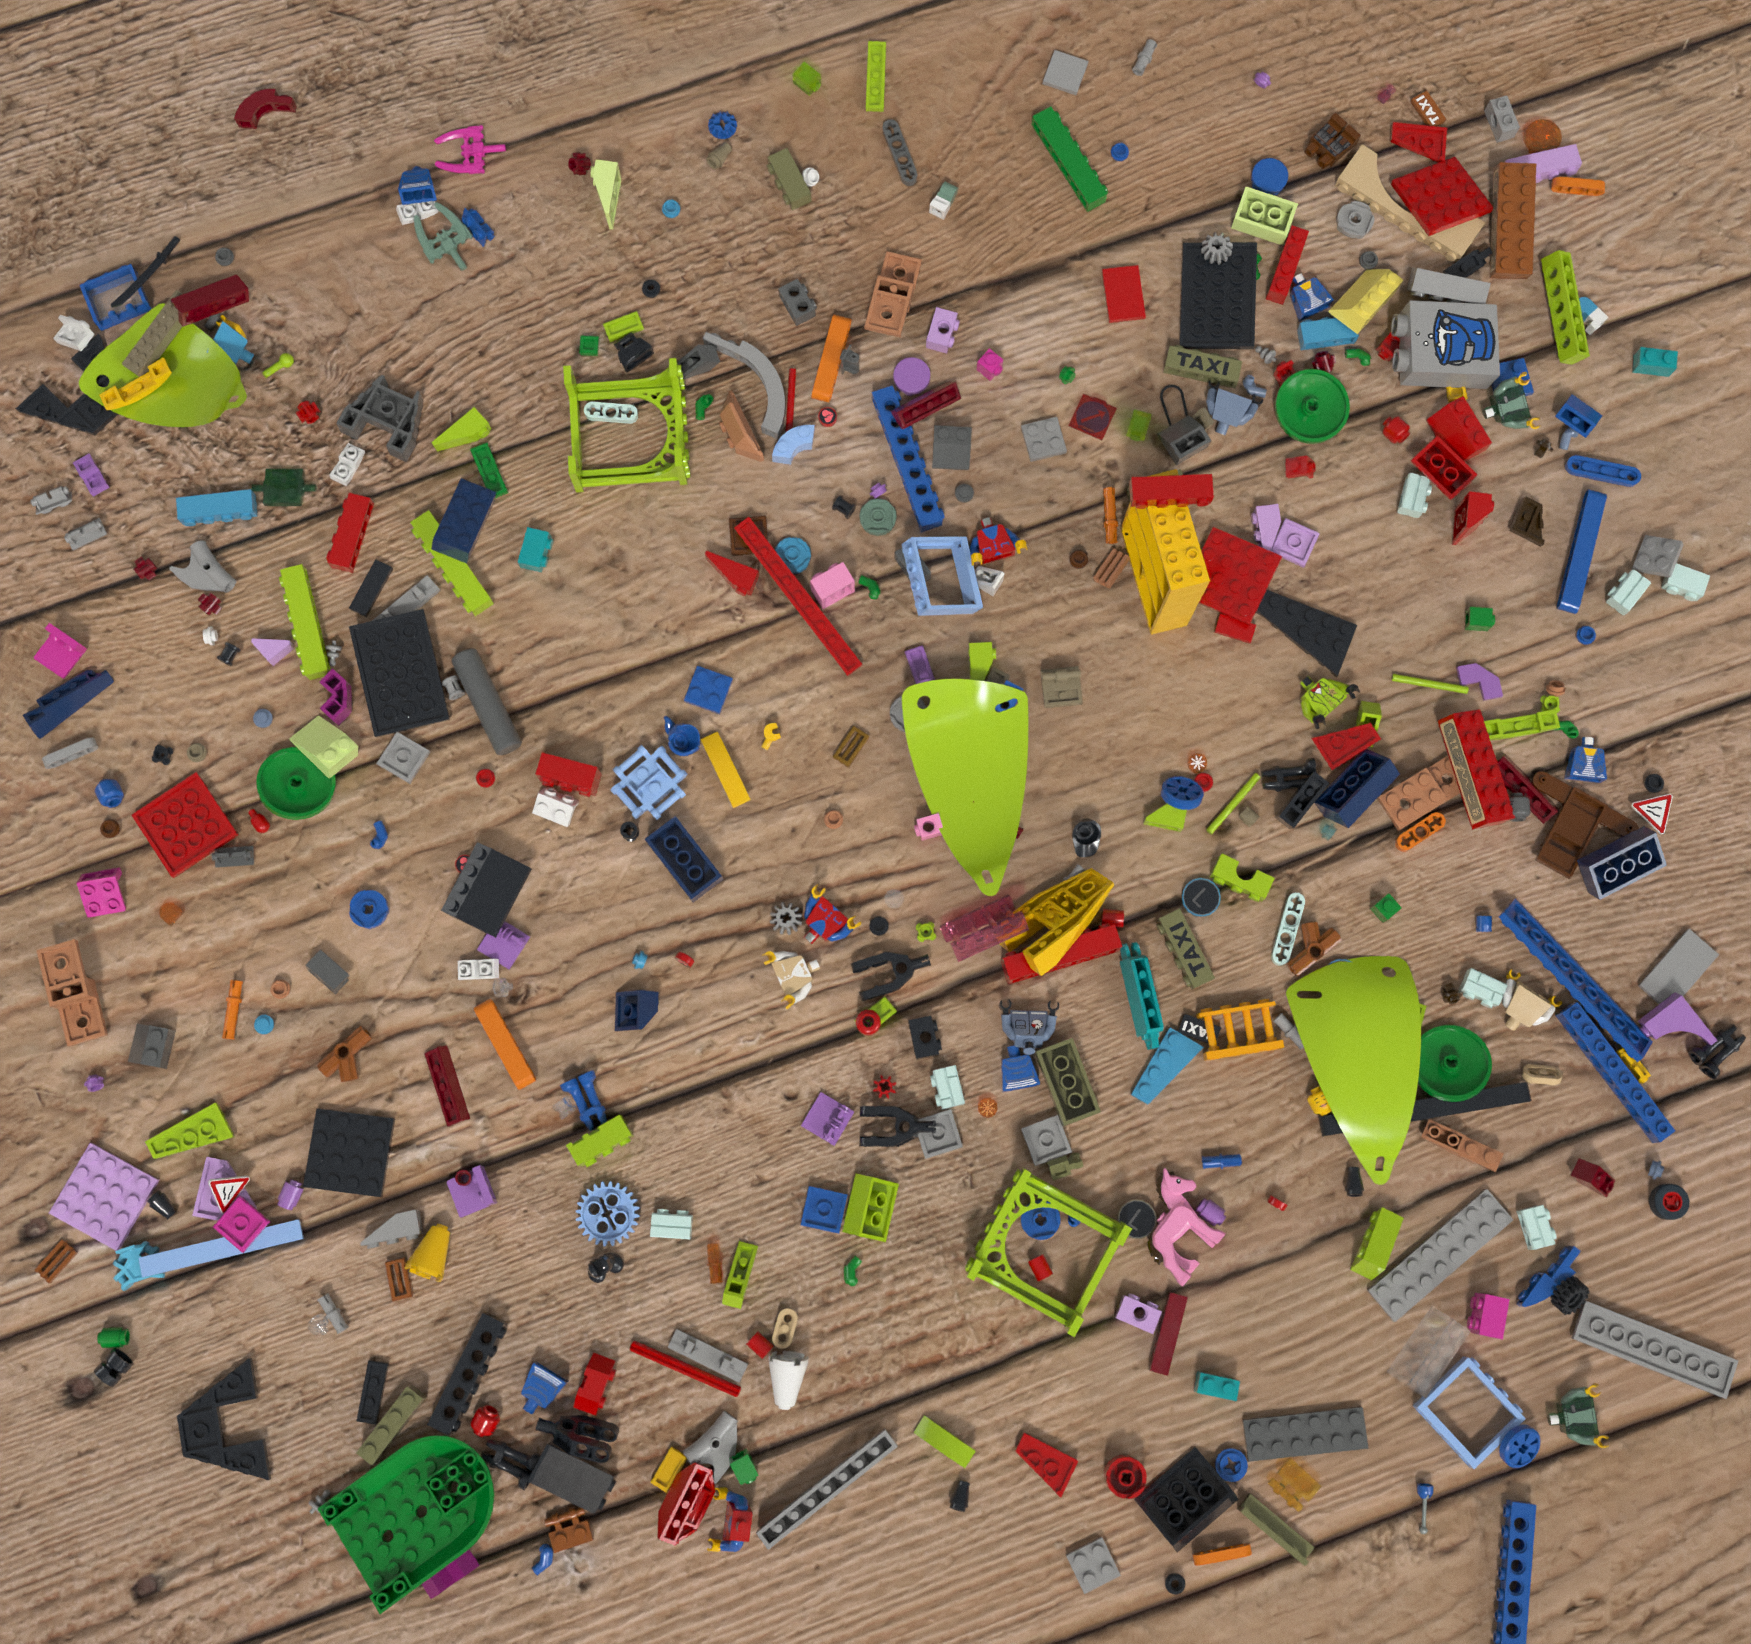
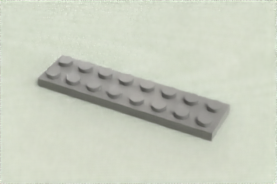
M1484 1189L1367 1291L1389 1318L1396 1322L1511 1223L1513 1219L1488 1189Z
M1588 1301L1582 1304L1571 1339L1724 1399H1727L1738 1364L1736 1359Z

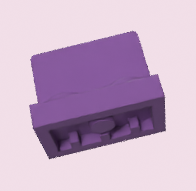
M479 1165L472 1168V1171H469L472 1176V1182L469 1186L458 1185L455 1178L447 1181L457 1212L461 1218L497 1203L484 1166ZM465 1174L462 1176V1180L467 1182L469 1177Z

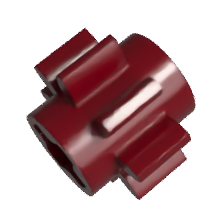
M576 152L573 153L572 158H569L568 167L574 175H586V170H590L591 161L586 156V153Z
M1328 351L1318 352L1315 355L1314 361H1312L1313 369L1322 370L1327 373L1333 370L1336 363L1335 356L1331 355Z
M141 556L134 561L136 567L133 570L140 579L143 580L146 577L150 581L157 576L154 571L158 568L149 557L143 559Z
M211 592L208 595L203 593L198 598V601L201 603L198 607L209 616L212 612L217 615L222 609L219 606L222 601Z

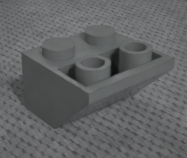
M1189 415L1157 433L1176 466L1208 448L1211 442L1202 425Z

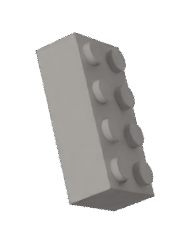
M1412 268L1407 290L1411 291L1410 295L1424 297L1427 294L1429 295L1428 299L1438 301L1446 298L1447 302L1485 304L1491 283Z

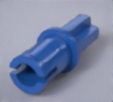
M1239 1154L1202 1156L1203 1169L1218 1167L1223 1169V1167L1241 1166L1242 1158Z

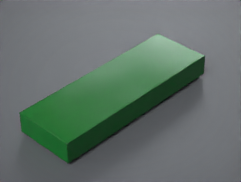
M486 442L471 448L470 451L485 487L496 492L495 498L508 494L488 443Z

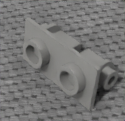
M60 486L49 490L52 497L49 498L47 493L44 492L33 496V499L30 501L33 507L36 506V515L40 513L46 514L58 506H67L72 501V492L69 493L67 486Z
M100 518L66 533L64 538L74 551L107 535V532Z

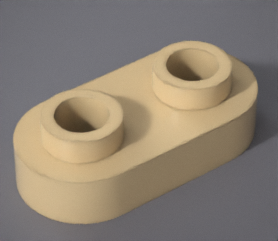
M1528 1064L1523 1068L1522 1077L1531 1084L1558 1085L1561 1083L1563 1073L1557 1067Z
M785 1308L779 1313L772 1336L774 1345L781 1349L787 1348L791 1344L798 1321L797 1313L791 1308ZM785 1315H791L792 1320L786 1322L784 1320ZM784 1334L786 1341L781 1342L779 1335Z

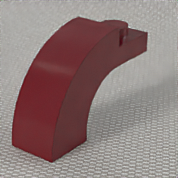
M264 89L249 95L243 100L235 113L234 120L239 128L257 129L259 120L266 113L272 111L296 113L297 106L292 97L288 95L279 96L276 89Z

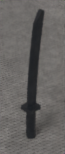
M174 236L162 253L157 252L156 259L127 290L111 303L112 308L125 303L155 273L162 263L166 265L168 262L167 257L180 242L178 237Z

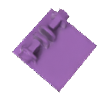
M504 922L497 937L486 934L477 950L491 959H499V964L510 970L530 939V936Z
M820 1092L801 1126L835 1146L854 1111Z

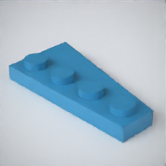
M1170 1027L1132 1091L1131 1096L1148 1105L1204 1047Z

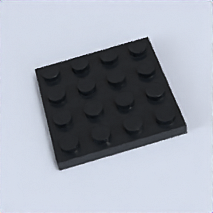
M316 1108L303 1187L383 1197L395 1119Z

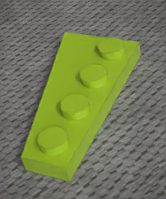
M215 1102L145 1141L153 1159H159L234 1138L235 1136L220 1106Z

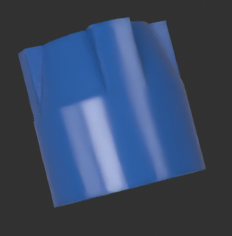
M1476 916V932H1492V916Z

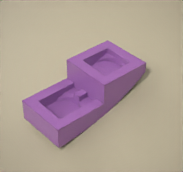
M90 454L73 462L79 476L83 479L93 497L110 488Z

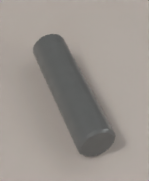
M469 648L457 653L451 660L452 665L497 755H506L515 751L521 746L522 741L477 649Z

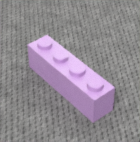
M1576 144L1505 160L1507 163H1537L1536 183L1544 179L1552 180L1562 175H1574L1582 165Z

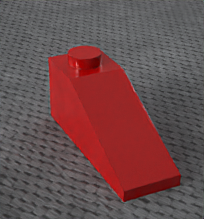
M705 552L706 560L737 594L746 596V594L752 595L759 578L758 570L712 552Z

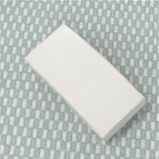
M435 201L397 205L396 207L402 225L413 223L415 215L419 216L420 220H423L438 213L434 206Z
M348 443L339 455V462L329 474L330 479L347 486L358 469L365 451Z
M499 959L458 961V980L499 978Z

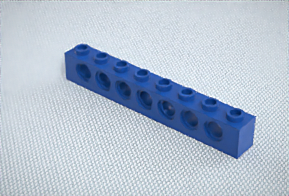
M892 385L872 392L873 404L921 533L942 526L945 516L942 508L937 506L938 497L936 492L931 490L930 485H932L930 475H926L924 468H926L924 459L918 455V451H920L917 441H913L911 436L913 435V429L911 426L905 429L893 427L892 423L897 421L891 411L886 409L887 406H893L895 409L900 406L901 397L898 390L895 391ZM905 439L907 443L900 444L898 440ZM909 455L912 456L914 459L911 461H906L904 457ZM917 472L920 476L913 478L910 474ZM918 489H923L926 491V493L923 495H919L916 491ZM924 506H930L932 510L926 512L922 508Z
M1578 1002L1568 1005L1555 1015L1652 1143H1660L1676 1131Z
M1507 1499L1506 1504L1503 1506L1505 1525H1502L1501 1528L1503 1546L1500 1547V1558L1502 1559V1564L1498 1569L1500 1588H1497L1496 1598L1499 1603L1498 1609L1495 1610L1497 1629L1493 1633V1642L1495 1644H1526L1536 1505L1531 1502ZM1520 1517L1522 1521L1521 1526L1515 1528L1514 1521ZM1518 1538L1520 1540V1545L1518 1548L1514 1549L1512 1545L1513 1541ZM1517 1559L1518 1567L1512 1570L1511 1563ZM1512 1581H1516V1583H1517L1516 1589L1513 1590V1591H1510V1589H1509L1510 1583H1511ZM1514 1602L1515 1609L1509 1612L1508 1605ZM1513 1623V1631L1507 1633V1625Z

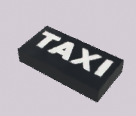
M1184 1014L1178 1032L1209 1044L1205 1021ZM1213 1024L1217 1041L1221 1027Z

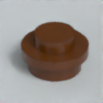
M1076 550L1071 553L1069 562L1072 567L1081 569L1087 565L1088 556L1084 551Z
M113 819L105 820L101 824L100 832L106 838H114L120 832V825Z

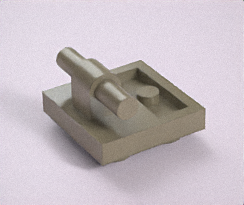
M1079 666L1040 671L1044 708L1083 704Z

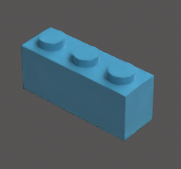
M1324 317L1317 321L1311 319L1304 320L1297 329L1301 351L1355 344L1359 337L1358 334L1337 318L1331 319L1330 317Z

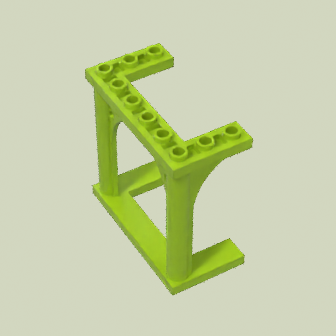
M670 358L668 368L658 375L622 381L577 384L571 365L563 366L564 385L570 404L572 456H568V471L576 492H584L583 487L679 481L680 485H688L687 478H690V467L687 461L689 460V449H685V443H688V432H684V425H687V415L683 414V408L686 407V398L682 396V390H685V381L681 365H678L676 358ZM651 395H656L657 399H653ZM671 396L672 400L668 405L662 406L660 404L663 397ZM640 398L654 404L662 412L667 423L668 434L663 449L653 460L635 467L582 470L579 401ZM672 408V415H668L667 411ZM671 427H674L675 430H674V431H670V428H671ZM672 443L675 444L673 445L674 450L669 448V445ZM666 453L672 454L675 457V462H666L664 455ZM661 461L664 467H661V465L656 466V463Z
M1022 1167L1021 1170L1017 1169L1012 1178L1014 1181L1012 1188L1007 1187L1003 1195L1006 1198L1003 1205L998 1204L993 1214L996 1216L993 1223L989 1221L986 1226L984 1240L980 1239L974 1249L977 1251L975 1257H970L965 1266L967 1278L973 1281L976 1277L983 1279L1065 1325L1066 1332L1075 1337L1084 1320L1082 1314L1118 1246L1121 1245L1123 1247L1132 1228L1122 1221L1119 1223L1032 1175L1030 1170ZM1022 1192H1026L1030 1196L1031 1202L1027 1207L1023 1206L1020 1202L1019 1197ZM1034 1194L1038 1195L1037 1198L1042 1199L1040 1203H1035ZM1014 1201L1019 1206L1017 1213L1012 1212V1208L1015 1209ZM1042 1207L1060 1210L1111 1238L1074 1309L1022 1281L1008 1264L1005 1254L1007 1233L1014 1221L1029 1210ZM1003 1223H1007L1008 1228H1003ZM996 1239L1001 1241L999 1247L990 1248V1246L996 1244ZM994 1251L1001 1253L999 1261H988L987 1256L989 1253ZM1004 1264L1005 1271L1003 1272L1000 1268L997 1270L995 1267Z

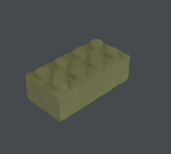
M1073 1038L1034 1053L1062 1127L1101 1112Z

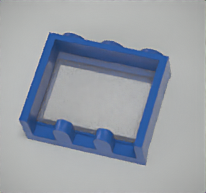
M132 264L121 266L117 270L106 272L100 277L89 279L85 283L80 284L93 321L101 331L147 313L152 309L143 286L122 305L114 308L111 307V303L139 278L138 272Z

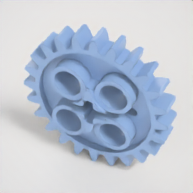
M610 1181L608 1187H606L605 1183L601 1182V1188L594 1184V1191L587 1189L589 1195H581L584 1202L577 1203L581 1206V1210H576L575 1212L581 1214V1217L576 1218V1221H582L578 1229L585 1228L582 1235L590 1234L588 1241L596 1238V1245L601 1240L603 1241V1246H607L608 1241H610L612 1246H615V1240L623 1243V1236L629 1239L628 1231L635 1232L632 1225H639V1223L634 1221L635 1218L640 1217L639 1214H635V1211L639 1210L640 1207L634 1206V1203L638 1200H631L634 1193L630 1192L627 1194L628 1187L626 1186L621 1190L620 1183L613 1187V1182ZM611 1195H616L618 1198L615 1206H611L608 1203V1198ZM601 1197L607 1210H612L613 1212L610 1217L616 1226V1230H613L609 1218L603 1216L606 1211L600 1202ZM594 1203L600 1207V1211L596 1215L590 1212V1207ZM619 1213H624L626 1216V1221L623 1224H619L616 1221V1216ZM603 1221L608 1224V1230L605 1233H601L598 1229L599 1223Z

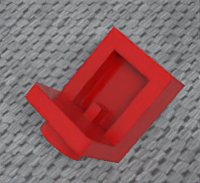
M1390 332L1375 349L1378 352V356L1385 361H1391L1394 351L1400 347V339L1393 337Z
M1292 360L1287 363L1283 361L1276 366L1273 376L1280 386L1287 378L1296 373L1292 367L1294 364Z
M1305 455L1286 459V477L1288 479L1307 476L1309 479L1314 478L1316 465L1310 457Z

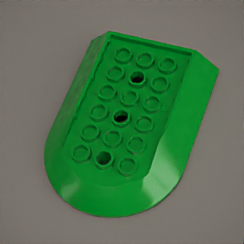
M428 1436L416 1439L400 1448L320 1506L318 1511L327 1526L334 1527L373 1594L369 1596L379 1614H382L474 1546L485 1532L492 1516L495 1495L494 1484L487 1464L470 1445L448 1436ZM454 1481L459 1485L455 1493L451 1489ZM422 1505L427 1508V1514L423 1518L418 1515V1508ZM387 1530H391L393 1533V1539L390 1542H386L384 1539V1533Z

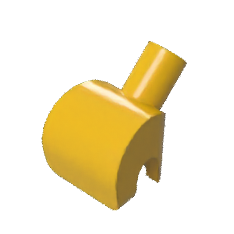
M770 723L764 728L765 740L761 748L767 751L773 741L781 738L780 733H772L773 730L778 729L777 723Z

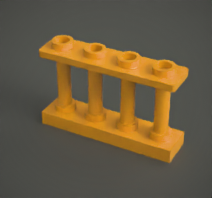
M1269 999L1258 1000V1004L1251 1005L1250 1002L1239 1003V1007L1232 1008L1231 1005L1220 1006V1010L1212 1011V1008L1201 1009V1013H1198L1196 1017L1198 1019L1204 1018L1209 1043L1208 1052L1203 1053L1204 1061L1284 1048L1283 1040L1277 1041V1037H1274L1269 1007L1275 1006V1001L1270 1002ZM1261 1009L1267 1037L1265 1043L1258 1044V1040H1255L1250 1010ZM1242 1012L1248 1041L1246 1046L1239 1047V1044L1236 1043L1231 1013ZM1223 1015L1229 1044L1227 1049L1220 1050L1219 1046H1217L1212 1016Z

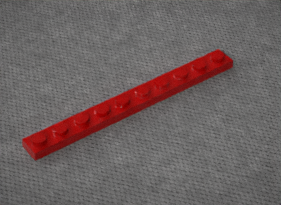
M747 517L734 527L846 675L850 676L863 664L750 517Z

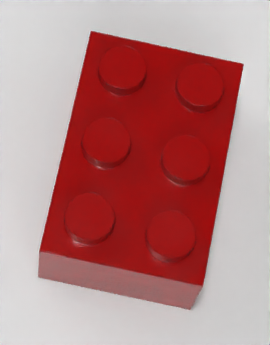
M543 752L541 753L535 773L539 781L543 782L542 785L553 788L554 785L559 786L562 791L569 793L572 790L578 791L579 795L584 797L596 796L602 777L600 770L596 766Z

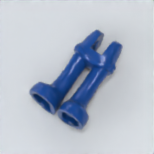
M594 1070L578 1077L592 1106L588 1108L576 1078L560 1085L563 1092H569L572 1095L580 1112V1120L584 1122L589 1131L595 1130L590 1115L596 1113L601 1125L607 1122L606 1109L601 1105L594 1088L593 1081L596 1078Z

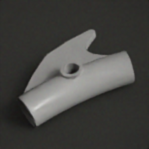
M198 541L190 546L191 558L188 567L182 569L171 566L169 568L182 582L192 589L228 593L236 584V579L220 565L205 541Z
M726 1411L722 1412L714 1424L698 1440L683 1450L690 1464L695 1462L713 1465L714 1484L727 1471L730 1466L729 1458L736 1453L738 1420Z

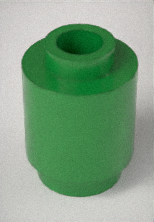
M124 1327L102 1328L97 1336V1342L102 1348L123 1347L128 1345L130 1341L129 1329H124Z

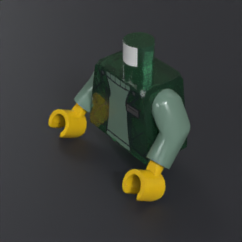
M1522 372L1518 378L1513 377L1504 380L1497 386L1493 395L1489 397L1491 406L1482 409L1485 419L1494 417L1496 422L1501 423L1504 427L1513 429L1529 428V426L1532 429H1538L1541 426L1533 424V420H1540V417L1528 419L1531 418L1523 385H1527L1530 379H1521V377L1527 375V372Z
M1593 1383L1589 1388L1580 1387L1569 1390L1561 1397V1402L1556 1403L1557 1413L1547 1414L1548 1424L1550 1426L1559 1425L1560 1431L1566 1433L1569 1439L1583 1445L1595 1446L1597 1444L1600 1448L1609 1447V1445L1601 1443V1439H1609L1608 1436L1602 1435L1598 1438L1595 1436L1599 1435L1593 1397H1598L1601 1392H1593L1592 1387H1598L1599 1384Z

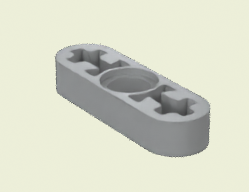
M87 738L44 756L42 761L46 769H52L94 752L98 749L95 738Z

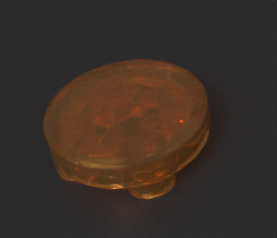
M1546 119L1532 122L1524 133V142L1530 154L1556 149L1562 140L1559 127L1554 122Z

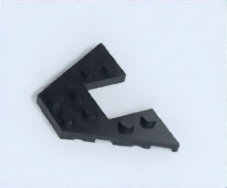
M97 334L82 351L77 352L71 358L83 372L92 360L105 349L102 337ZM99 375L96 382L100 387H107L109 385V378L106 375ZM44 384L15 408L19 413L91 435L99 433L118 415L111 410H106L104 406L85 393L67 408Z
M248 1358L223 1380L209 1389L207 1393L178 1414V1428L183 1457L270 1480L271 1474L265 1438L225 1447L219 1411L220 1406L258 1398L252 1358Z

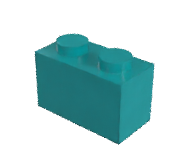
M1640 347L1633 355L1632 373L1669 377L1677 369L1678 351Z
M527 527L518 558L520 568L542 573L543 568L547 567V553L553 546V539H551L552 537L549 532Z
M1197 1371L1194 1392L1237 1401L1240 1381Z

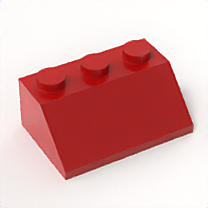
M1464 396L1447 404L1426 420L1434 435L1440 437L1464 462L1486 451L1492 444V441Z
M1438 436L1411 460L1450 500L1459 495L1478 475Z
M1469 491L1456 507L1452 545H1457L1475 531L1485 518H1488V515L1493 512L1494 501H1492V494Z

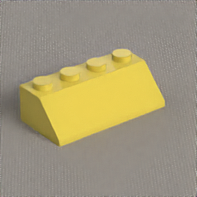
M1390 269L1366 270L1328 312L1358 334L1395 294L1403 279Z

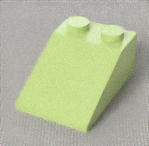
M596 160L595 166L591 167L593 186H596L609 229L613 230L622 178L618 162Z
M317 716L289 738L329 779L358 756V745L343 731L320 716Z

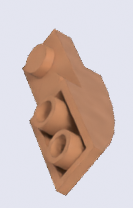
M1430 1119L1421 1138L1495 1173L1504 1154Z

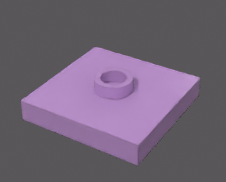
M1285 518L1273 543L1271 552L1281 555L1283 559L1304 568L1320 533Z

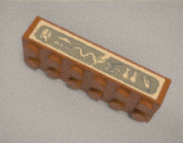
M1499 162L1494 168L1491 250L1493 254H1491L1490 278L1528 279L1533 274L1537 163Z

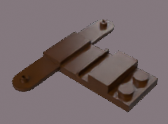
M1538 772L1533 776V785L1539 791L1563 803L1535 861L1568 879L1572 877L1578 866L1577 860L1582 858L1599 824L1622 837L1639 829L1636 822L1609 808L1607 804L1580 789L1571 787L1546 772Z

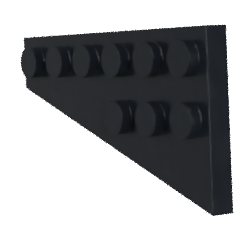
M1267 590L1256 613L1268 620L1274 628H1278L1289 640L1305 653L1310 654L1321 666H1325L1337 678L1357 625Z

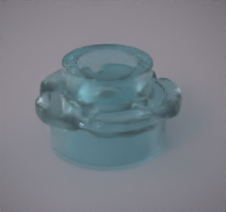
M1326 824L1320 832L1322 834L1321 838L1329 841L1338 829L1334 827V824H1331V826Z

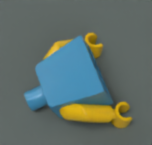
M221 315L220 317L223 322L219 323L216 321L219 329L213 340L227 353L235 365L239 359L250 364L254 354L245 349L248 340L239 324L227 320L224 315Z

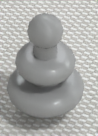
M1255 347V351L1260 353V358L1264 359V363L1269 364L1277 360L1275 358V350L1269 351L1268 348Z
M332 640V645H326V649L331 650V652L327 653V656L330 657L329 665L335 666V657H339V653H336V651L342 650V647L336 646V641Z
M325 1490L321 1497L317 1495L315 1497L316 1502L309 1501V1505L312 1507L309 1511L311 1514L315 1510L319 1513L318 1508L326 1503L325 1499L331 1495L330 1490Z

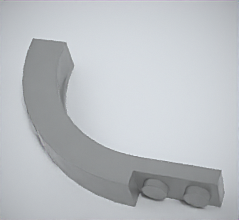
M706 332L703 337L704 345H714L716 351L746 364L758 375L768 396L767 412L761 425V430L763 434L779 440L785 423L786 407L781 379L772 363L761 351L743 340L740 346H738L734 341L721 339L716 333L710 334Z

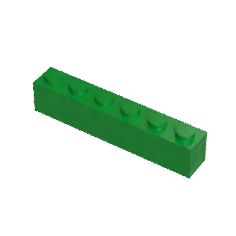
M1050 106L1032 116L1031 125L1085 210L1089 212L1105 203L1108 194L1106 186L1098 180L1097 172L1089 166L1088 158L1080 152L1077 141H1073L1070 131L1066 125L1062 124L1059 113Z

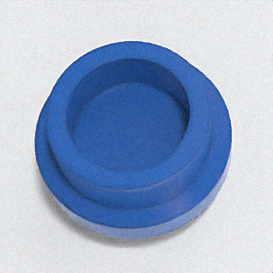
M1117 143L1111 149V156L1116 161H1124L1129 155V149L1124 143Z
M1582 626L1578 629L1576 638L1581 644L1588 645L1595 640L1596 633L1592 627Z

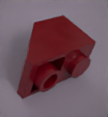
M1580 1158L1578 1159L1570 1176L1578 1183L1607 1198L1609 1192L1614 1188L1615 1179L1600 1166Z

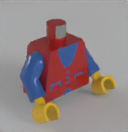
M990 517L984 518L980 521L983 529L977 531L976 536L971 542V565L974 566V562H980V565L1014 556L1015 548L1018 554L1021 553V548H1025L1027 551L1026 541L1021 540L1010 529L1004 528L1002 524L993 526Z
M816 884L812 888V894L806 903L804 918L806 920L805 924L810 930L805 934L804 938L810 944H813L818 937L825 942L846 938L855 928L861 925V922L854 924L853 919L856 916L848 919L822 896L826 889L823 888L821 892H818L817 886L819 884Z
M717 1487L715 1490H718L719 1495L713 1496L715 1500H727L723 1541L708 1539V1541H712L713 1545L711 1549L707 1548V1550L719 1552L720 1550L737 1552L742 1548L744 1542H749L753 1511L745 1496L732 1491L728 1492L726 1487Z

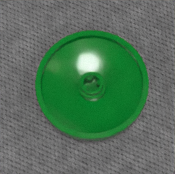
M1307 369L1291 375L1281 385L1275 398V415L1279 425L1287 435L1302 443L1317 444L1330 440L1342 430L1349 416L1350 402L1346 389L1336 377L1322 370Z
M289 747L276 751L266 758L258 770L256 787L261 802L270 812L285 819L302 820L319 814L330 804L335 793L336 779L335 775L329 779L297 747Z
M1443 1025L1432 1028L1421 1036L1418 1084L1425 1092L1443 1101L1459 1102L1470 1099L1483 1090L1491 1075L1492 1058L1488 1047L1477 1034L1464 1027Z

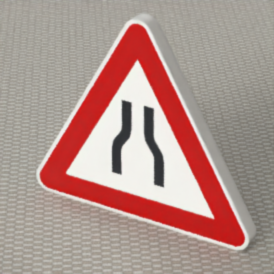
M1667 794L1634 802L1631 807L1659 834H1664L1673 796Z
M248 1176L218 1178L208 1181L221 1213L224 1214L250 1180Z

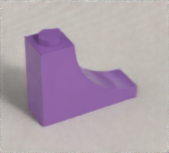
M1676 992L1638 1021L1642 1026L1640 1030L1646 1037L1650 1036L1658 1039L1671 1032L1686 1031L1698 1035L1709 1045L1717 1041L1683 996Z

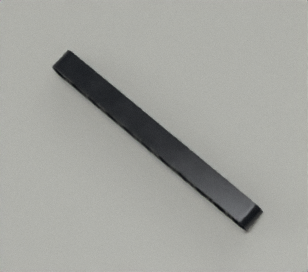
M1528 1082L1483 1089L1476 1096L1459 1102L1443 1101L1435 1097L1416 1100L1410 1122L1531 1102ZM1334 1114L1318 1117L1322 1137L1343 1133Z

